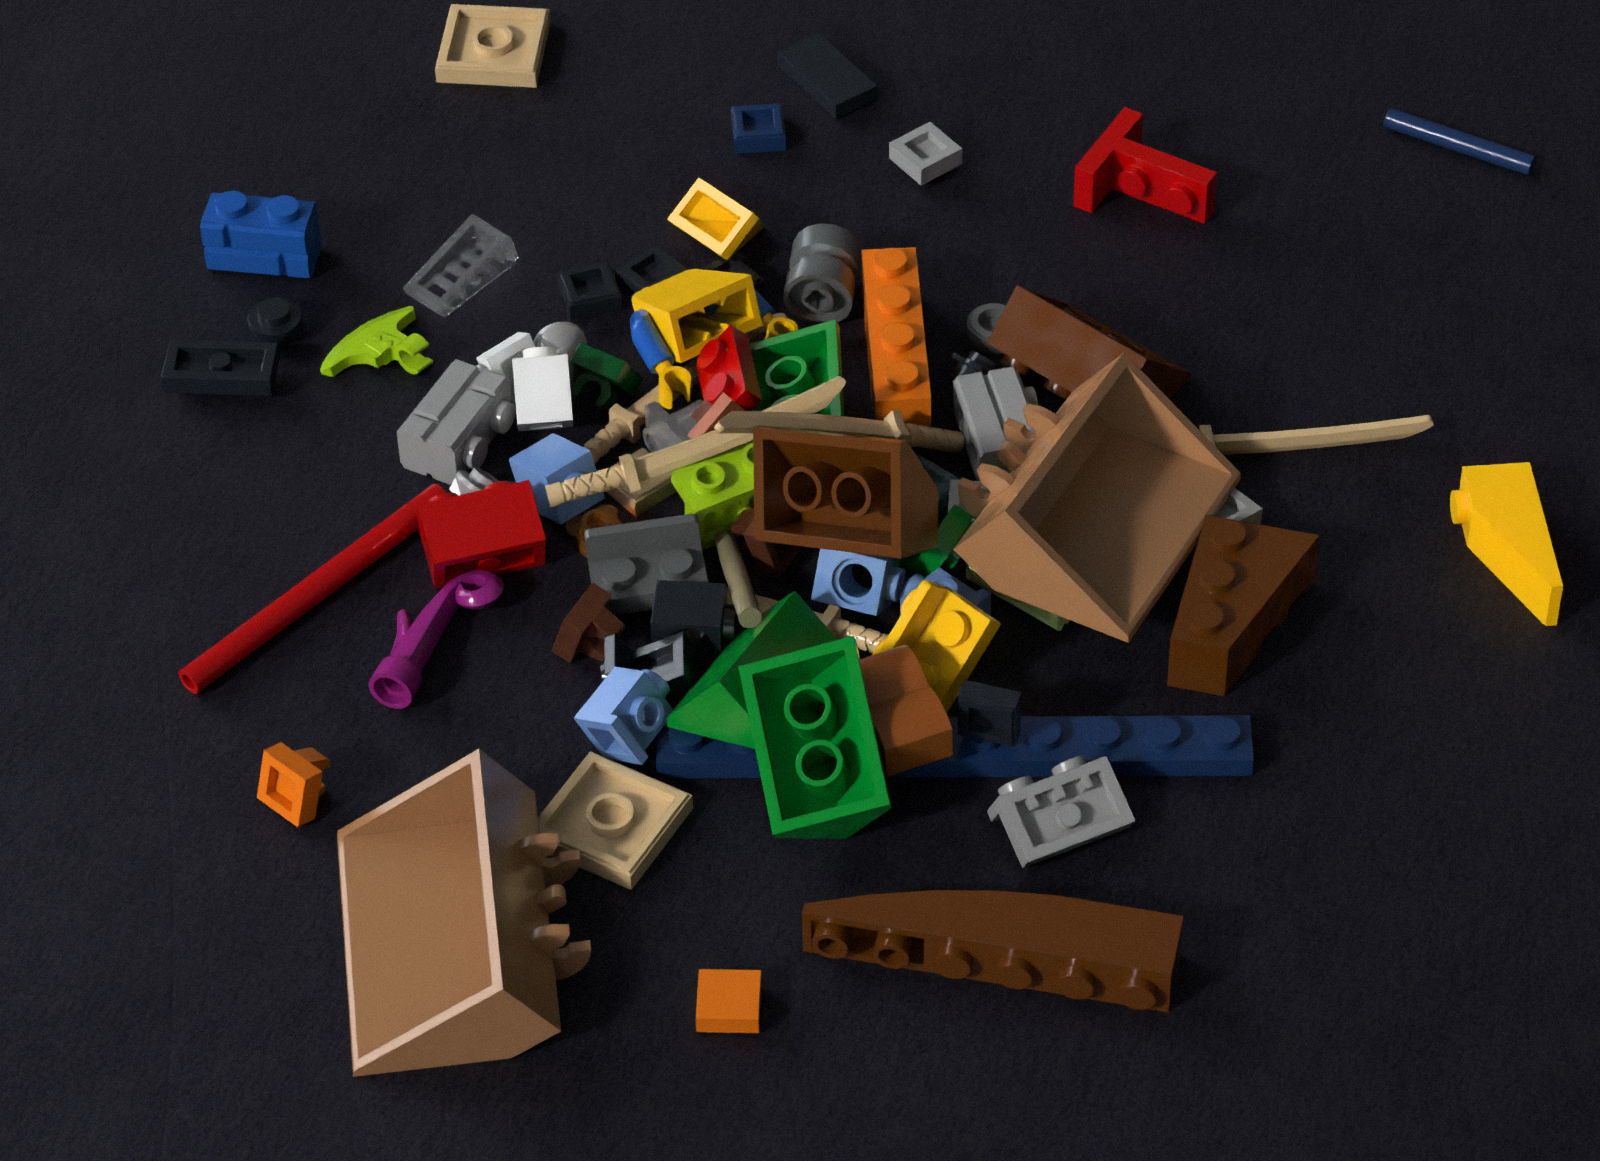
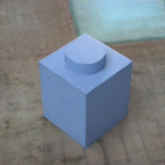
M552 433L509 458L516 483L530 481L538 513L560 525L605 499L604 492H598L596 495L585 496V498L582 497L579 500L568 501L555 507L550 506L545 490L546 485L564 482V480L570 478H577L587 473L597 472L590 450Z

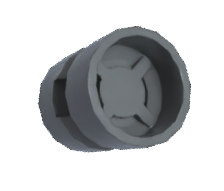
M819 223L807 226L794 239L789 261L790 271L787 272L783 294L785 306L798 320L811 325H817L834 319L840 322L848 316L852 309L861 260V246L857 238L847 229L834 224Z

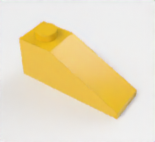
M1530 462L1462 466L1459 490L1451 491L1450 511L1453 523L1462 524L1467 547L1545 626H1557L1563 583Z

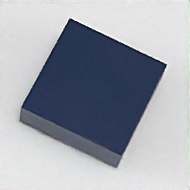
M782 103L731 107L735 154L786 151Z

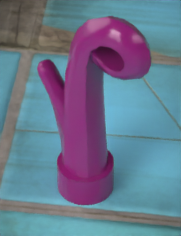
M473 570L461 574L448 582L423 608L413 624L408 612L404 609L399 610L396 618L397 634L390 656L382 659L369 680V690L373 697L381 704L390 708L402 709L407 707L422 684L421 674L457 609L460 606L471 610L482 609L494 604L502 595L504 588L503 579L488 570Z

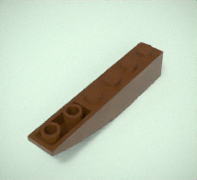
M928 890L869 894L804 903L802 910V940L804 952L820 954L831 959L846 958L880 964L891 969L905 968L941 974L951 979L965 978L1001 984L1011 989L1025 988L1061 994L1076 1000L1091 999L1125 1005L1136 1010L1150 1009L1169 1013L1181 955L1184 916L1057 895L993 890Z

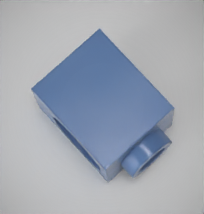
M820 549L811 600L877 616L892 605L893 602L899 601L900 592L905 584L906 570L899 567L901 560L899 558ZM853 564L863 565L869 570L872 576L871 588L862 587L855 581L852 574Z

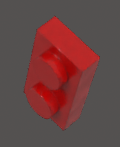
M730 325L717 339L710 340L702 348L698 359L695 361L703 400L706 399L713 405L724 392L745 411H752L762 401L748 336Z

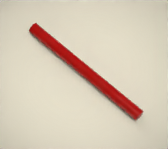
M438 484L429 486L179 671V678L183 685L191 693L198 694L419 530L418 504L428 502L434 496L447 492Z

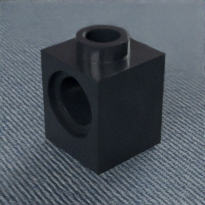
M657 580L650 621L651 641L653 643L683 631L694 644V664L711 665L724 650L725 642L734 641L737 634V613L735 608H727L726 584Z

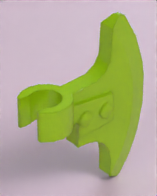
M408 306L388 312L359 326L345 336L329 352L322 363L320 372L323 375L334 377L353 365L369 364L379 368L393 360H398L400 365L410 374L415 375L433 363L432 359L424 357L419 353L428 347L429 343L417 333L409 336L401 333L402 329L416 319L414 307Z

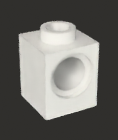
M556 347L524 349L523 358H512L518 431L573 427L568 354L557 355Z

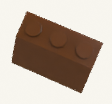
M1019 285L1016 286L987 344L1004 353L1000 361L1007 367H1014L1015 370H1018L1019 373L1025 376H1030L1032 370L1047 378L1043 387L1064 399H1067L1073 390L1122 353H1125L1168 398L1185 385L1191 375L1189 371L1067 302Z
M764 425L753 427L755 541L899 559L938 547V488L907 441Z

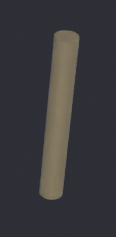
M724 529L715 534L714 545L739 622L745 628H754L760 624L762 614L736 536L732 531Z

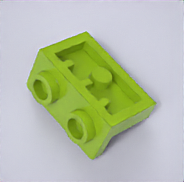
M753 440L673 470L671 473V483L685 503L684 515L696 514L698 517L702 551L715 546L714 536L717 532L724 529L732 531L731 526L743 510L754 509ZM734 533L736 537L743 535Z

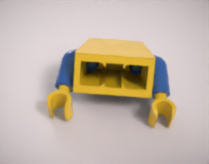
M690 269L652 286L643 288L639 292L634 293L631 300L634 313L630 318L632 340L650 373H658L659 375L658 401L666 409H672L673 407L672 391L683 393L685 399L688 402L691 401V374L683 367L672 366L674 361L683 363L698 356L702 348L710 340L717 339L730 325L743 333H748L758 327H762L766 331L765 339L799 330L795 321L785 317L775 318L773 316L774 308L754 288L752 277L749 274Z

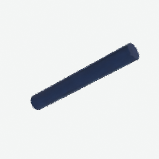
M1393 108L1389 109L1385 117L1384 128L1528 176L1534 170L1537 159L1534 155Z

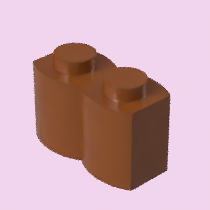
M903 645L860 659L885 777L953 756L951 723L938 696L929 687L925 674L912 650L907 645Z

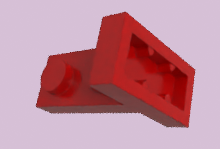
M1127 107L1122 109L1075 166L1073 206L1092 213L1110 190L1113 189L1203 224L1214 213L1217 172L1142 145L1143 113Z

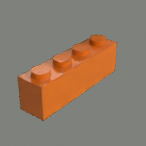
M916 247L862 250V300L873 420H883L892 410H898L902 412L904 424L910 423L931 428V391Z

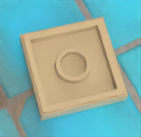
M451 4L435 67L436 83L537 88L551 24L550 9Z
M590 751L538 817L539 833H559L560 843L552 856H557L559 852L579 849L580 868L632 890L692 811L693 795Z

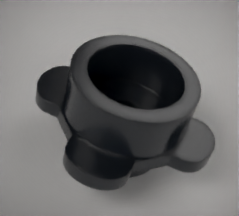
M972 350L967 358L951 352L949 356L957 362L949 375L953 380L960 375L978 372L987 375L990 370L999 369V366Z

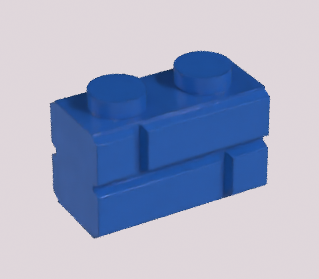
M239 191L211 193L200 225L202 243L205 246L204 255L207 269L312 278L322 246L320 225H318L317 202L296 200L288 195L271 198L244 195Z

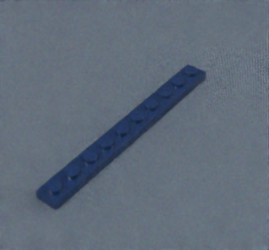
M1250 715L1021 716V732L1015 747L958 735V717H948L952 726L953 756L889 777H1024L1028 775L1031 777L1053 776L1051 769L1056 765L1084 755L1087 763L1107 756L1115 776H1252L1254 758ZM667 723L657 734V779L761 778L755 749L669 728Z

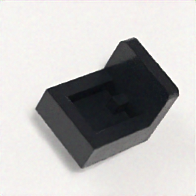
M682 631L631 650L615 632L604 637V660L600 663L602 679L604 681L614 667L640 671L648 669L661 676L669 685L670 692L665 699L687 692L695 685L694 644Z

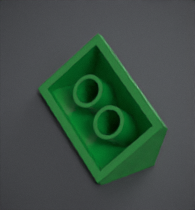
M836 319L749 344L762 396V401L752 411L765 410L837 376H842L840 326ZM843 388L828 407L813 414L844 416Z
M792 592L762 613V620L759 625L754 628L743 627L738 632L734 641L727 645L668 715L667 727L755 749L738 666L838 639L797 592Z
M854 636L738 666L772 834L775 838L847 839L892 808L860 656Z

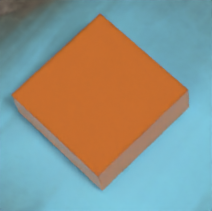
M699 969L696 1032L759 1033L761 970Z

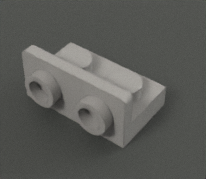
M1084 755L1077 756L1052 768L1053 776L1034 783L1031 776L1028 775L1015 779L998 789L1000 796L990 806L987 813L991 822L1001 819L1022 869L1130 828L1134 824L1135 818L1107 756L1088 763Z

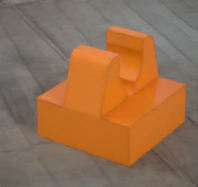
M280 742L263 751L257 798L296 827L314 820L318 798L326 790V785L321 782L323 773L321 770L329 767L330 760L312 747L293 751Z

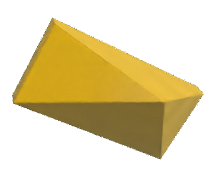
M700 178L696 180L667 219L725 260L730 259L764 228L760 218L753 212Z

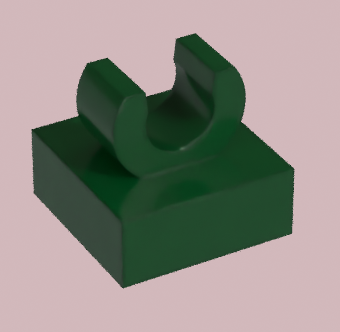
M579 342L570 360L583 373L574 381L571 391L572 395L578 401L585 403L590 391L596 387H601V394L597 398L595 405L606 413H609V409L617 403V391L634 397L643 380V377L626 361Z

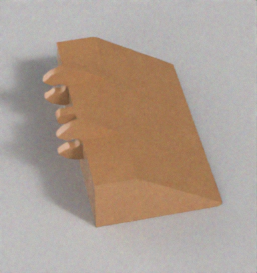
M1122 353L1073 390L1056 414L1042 406L1027 403L1022 410L1027 425L1031 426L1036 433L1030 432L1025 424L1011 418L1005 421L1004 436L1007 441L998 450L997 457L1011 473L995 465L981 463L977 468V472L982 486L988 488L990 493L983 491L980 484L964 477L958 482L959 498L965 510L973 516L975 521L955 546L954 550L994 591L1129 643L1197 544L1205 515H1217L1241 480V473L1125 353Z
M480 749L475 750L337 831L353 1077L513 1058L561 1032L556 981L568 978L579 972L590 959V940L572 942L567 947L558 949V947H563L570 935L569 924H549V914L567 903L565 887L561 884L570 880L578 871L580 864L579 849L559 852L557 856L547 858V856L553 855L560 843L559 833H539L535 791Z

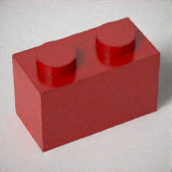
M529 480L518 483L498 481L488 485L481 491L462 495L443 493L434 496L428 502L418 504L419 533L434 589L442 588L457 576L473 570H488L496 575L545 565L546 538Z

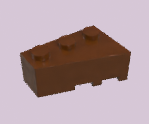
M1205 515L1170 638L1167 686L1225 697L1261 651L1262 641L1274 626H1281L1288 617L1289 607L1300 593L1306 594L1314 584L1319 535Z

